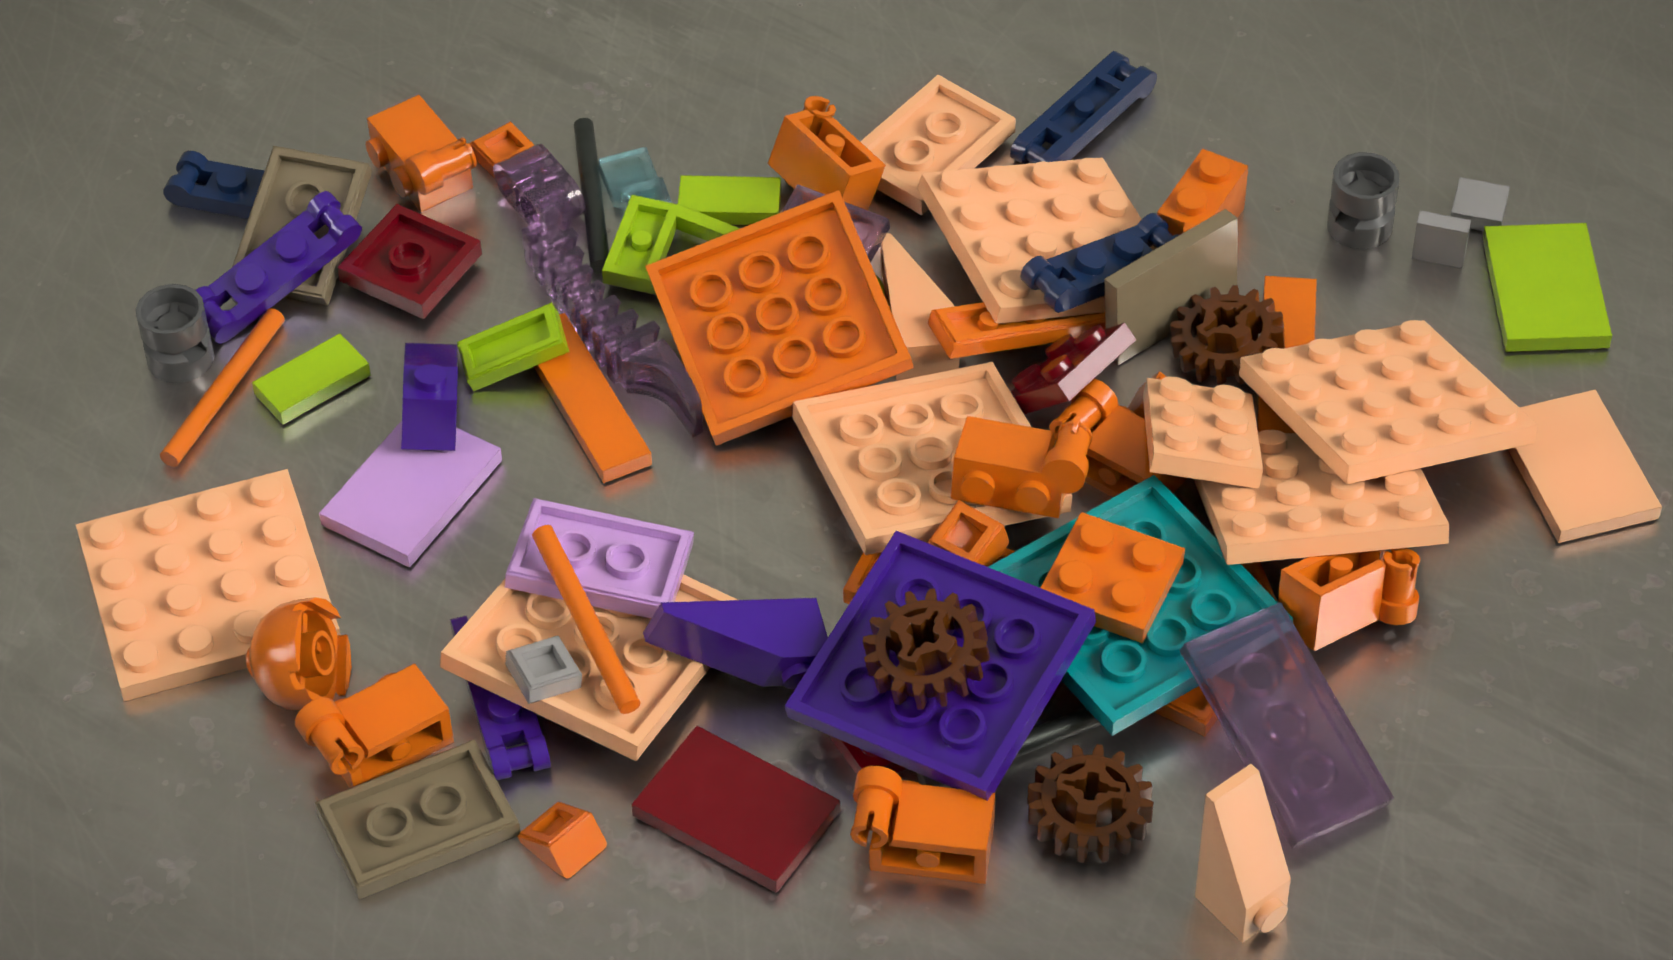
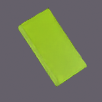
M680 176L678 205L685 206L728 224L750 225L780 213L781 177Z
M552 302L457 342L466 380L473 391L570 352L559 312Z
M339 333L252 382L255 396L284 425L371 376V372L366 359Z

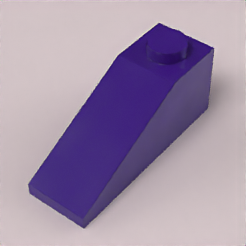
M405 343L401 449L455 451L458 380L457 344Z
M817 598L661 602L643 631L645 642L762 687L785 686V688L795 690L828 638Z

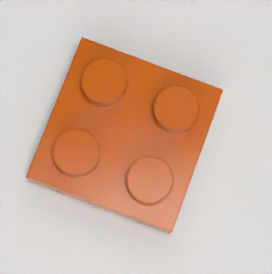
M1081 512L1041 588L1094 609L1096 616L1095 627L1143 643L1184 562L1185 548Z

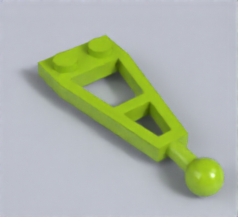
M631 195L602 269L603 283L656 294L645 266L666 258L676 230L710 241L740 228L682 205ZM876 275L880 287L885 296L884 284L881 281V279Z

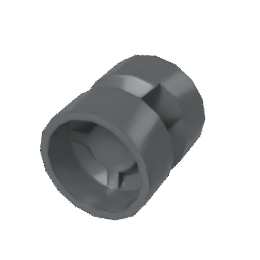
M1358 152L1347 155L1336 164L1333 170L1327 229L1332 238L1341 245L1353 249H1370L1386 242L1392 234L1395 204L1399 189V171L1395 164L1386 157L1375 153Z
M180 284L158 286L148 291L139 300L135 310L148 369L156 378L170 383L188 382L204 375L212 366L215 356L202 297L195 289Z

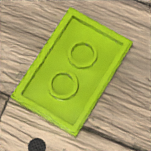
M1586 223L1484 226L1482 240L1505 352L1610 348L1612 333Z

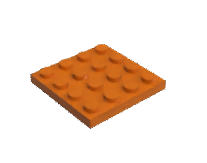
M839 190L645 266L716 446L793 416V401L867 387L914 368L910 354Z

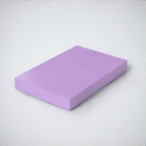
M401 421L320 511L321 525L410 568L502 461L500 447L456 427L455 451L401 449Z
M533 498L506 571L505 588L563 600L532 538V533L538 527L551 525L592 606L652 618L661 602H675L693 546L694 532Z

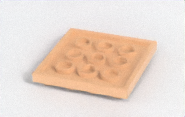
M1103 157L921 173L917 188L995 323L1105 312V296H1102L1072 309L1057 313L1045 303V294L1041 290H1032L1021 280V271L1026 263L1036 256H1043L1045 259L1052 258L1134 227L1142 220Z
M1409 320L1401 325L1377 330H1360L1356 334L1333 339H1315L1304 345L1284 349L1271 348L1263 353L1241 357L1239 376L1346 484L1535 443L1538 424L1424 320Z
M993 362L793 401V420L865 555L883 552L895 531L928 542L958 501L951 499L953 461L967 416L1031 427ZM1072 494L1065 495L1060 514L1071 512ZM964 502L1004 526L1048 517Z
M1278 430L1258 432L1263 463V473L1259 489L1194 479L1227 565L1449 544V523L1421 468L1346 484L1296 433H1284Z
M288 469L75 524L124 702L246 669V654L250 647L253 633L260 619L271 610L283 603L312 597L323 598L331 603ZM332 619L337 635H341L337 620Z
M683 574L675 602L738 599ZM505 579L441 651L440 668L634 761L638 760L711 667L645 642L643 631L651 618L592 606L641 702L639 708L635 711L621 714L564 600L505 588ZM559 636L582 673L581 688L528 704L505 665L506 651Z

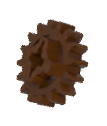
M1232 285L1229 293L1222 295L1216 287H1212L1210 289V298L1203 299L1196 294L1191 296L1192 309L1179 307L1177 309L1178 321H1173L1170 324L1174 359H1180L1181 370L1185 373L1195 369L1197 381L1203 382L1210 375L1216 376L1217 386L1224 385L1227 377L1233 376L1239 384H1245V381L1239 376L1241 357L1263 353L1271 348L1284 349L1286 345L1282 312H1275L1274 300L1269 298L1260 302L1259 292L1256 289H1252L1246 296L1240 295L1238 285Z
M929 588L925 600L917 601L915 595L908 591L905 592V605L898 607L891 601L886 602L884 605L887 618L872 617L869 622L873 635L863 636V645L866 653L864 660L869 676H874L879 693L881 694L891 689L894 703L897 705H901L906 701L908 696L914 697L917 710H923L927 699L936 697L941 707L947 706V693L953 690L962 697L967 696L966 679L981 681L984 677L981 663L987 662L990 659L984 621H978L975 607L970 604L960 608L958 594L953 592L944 602L938 601L936 591L932 588ZM954 631H957L963 638V647L958 646L956 637H953ZM890 650L895 652L896 658L899 660L897 667L889 659Z
M1099 744L1093 749L1092 755H1084L1079 745L1072 746V757L1065 759L1057 752L1052 753L1050 768L1038 765L1035 769V783H1029L1028 822L1032 825H1038L1037 839L1040 842H1045L1054 838L1055 854L1059 856L1069 848L1075 849L1077 861L1082 863L1087 858L1088 852H1097L1102 862L1108 861L1109 849L1113 847L1124 855L1130 853L1131 838L1143 841L1146 837V825L1152 822L1154 802L1151 801L1153 786L1150 781H1142L1143 767L1140 764H1136L1126 768L1124 766L1125 753L1122 751L1114 754L1112 758L1104 757L1103 745Z

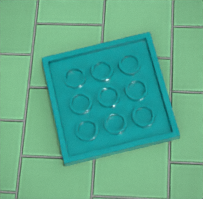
M1155 475L1086 512V514L1185 548L1184 562L1143 643L1093 626L1061 680L1111 736L1291 632L1293 617L1241 564H1226L1217 539ZM1077 518L988 567L1041 588Z

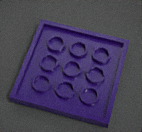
M895 531L785 704V710L788 718L949 787L963 789L988 801L992 793L996 791L1095 625V610ZM929 588H932L936 591L938 601L942 602L953 592L958 594L960 608L972 604L976 609L978 621H984L990 659L987 662L981 663L984 677L981 681L966 679L968 695L965 697L958 695L954 690L947 693L948 703L945 707L939 705L936 697L928 698L923 710H917L915 698L908 696L901 705L895 704L891 689L880 694L876 688L874 676H869L864 660L866 653L863 645V636L873 635L869 622L872 617L886 619L887 613L884 604L891 601L898 607L905 605V592L911 591L917 601L925 600ZM954 631L953 637H956L958 646L963 647V638L957 631ZM890 650L889 659L897 667L899 660H897L895 652Z

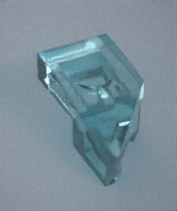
M647 147L599 158V172L614 207L626 210L631 195L672 203L663 177L657 176Z

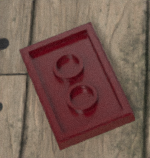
M699 726L692 730L631 804L632 816L775 893L781 889L841 812L839 799Z

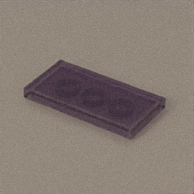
M1281 602L1184 643L1180 650L1181 655L1244 766L1252 764L1259 770L1271 813L1291 849L1391 803L1394 796Z

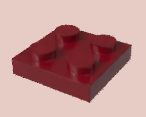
M396 204L337 267L339 281L424 319L482 255L481 241Z
M1125 323L1103 329L1098 324L1086 330L1076 339L1071 334L1065 335L1046 349L1045 353L1049 358L1040 366L1034 364L1020 372L1012 380L1015 388L1011 393L1024 414L1070 401L1134 343L1136 338Z

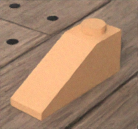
M891 233L880 234V271L885 288V298L914 366L913 369L895 375L896 381L958 369L960 357L950 359L927 324L931 310L954 307V304Z
M1249 764L1205 795L1195 897L1241 943L1260 930L1263 933L1271 931L1284 919L1288 911L1287 903L1291 882L1260 772L1252 764Z

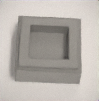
M1460 177L1451 216L1471 220L1470 229L1484 231V226H1502L1510 186Z
M1420 211L1411 259L1462 268L1466 255L1471 220Z
M559 636L506 651L505 665L528 704L581 688L582 673Z

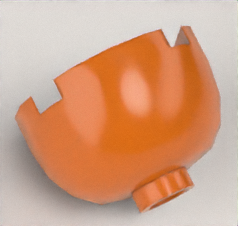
M312 597L280 604L260 619L251 638L250 647L246 654L247 669L262 693L272 703L284 709L300 711L306 704L315 699L329 698L333 700L335 693L343 696L349 688L352 665L348 635H337L332 619H340L341 617L337 609L326 599Z

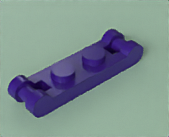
M329 191L317 194L309 202L304 212L212 284L196 289L203 299L210 336L215 342L225 343L264 314L267 309L273 307L359 238L362 226L351 215H344L340 211V202ZM326 225L329 231L319 240L314 233ZM232 299L236 305L230 310L223 311L220 307Z
M467 615L450 619L453 637L467 623ZM465 680L490 768L496 780L511 778V771L532 767L534 772L551 768L547 744L544 735H542L536 713ZM525 743V745L506 749V747Z

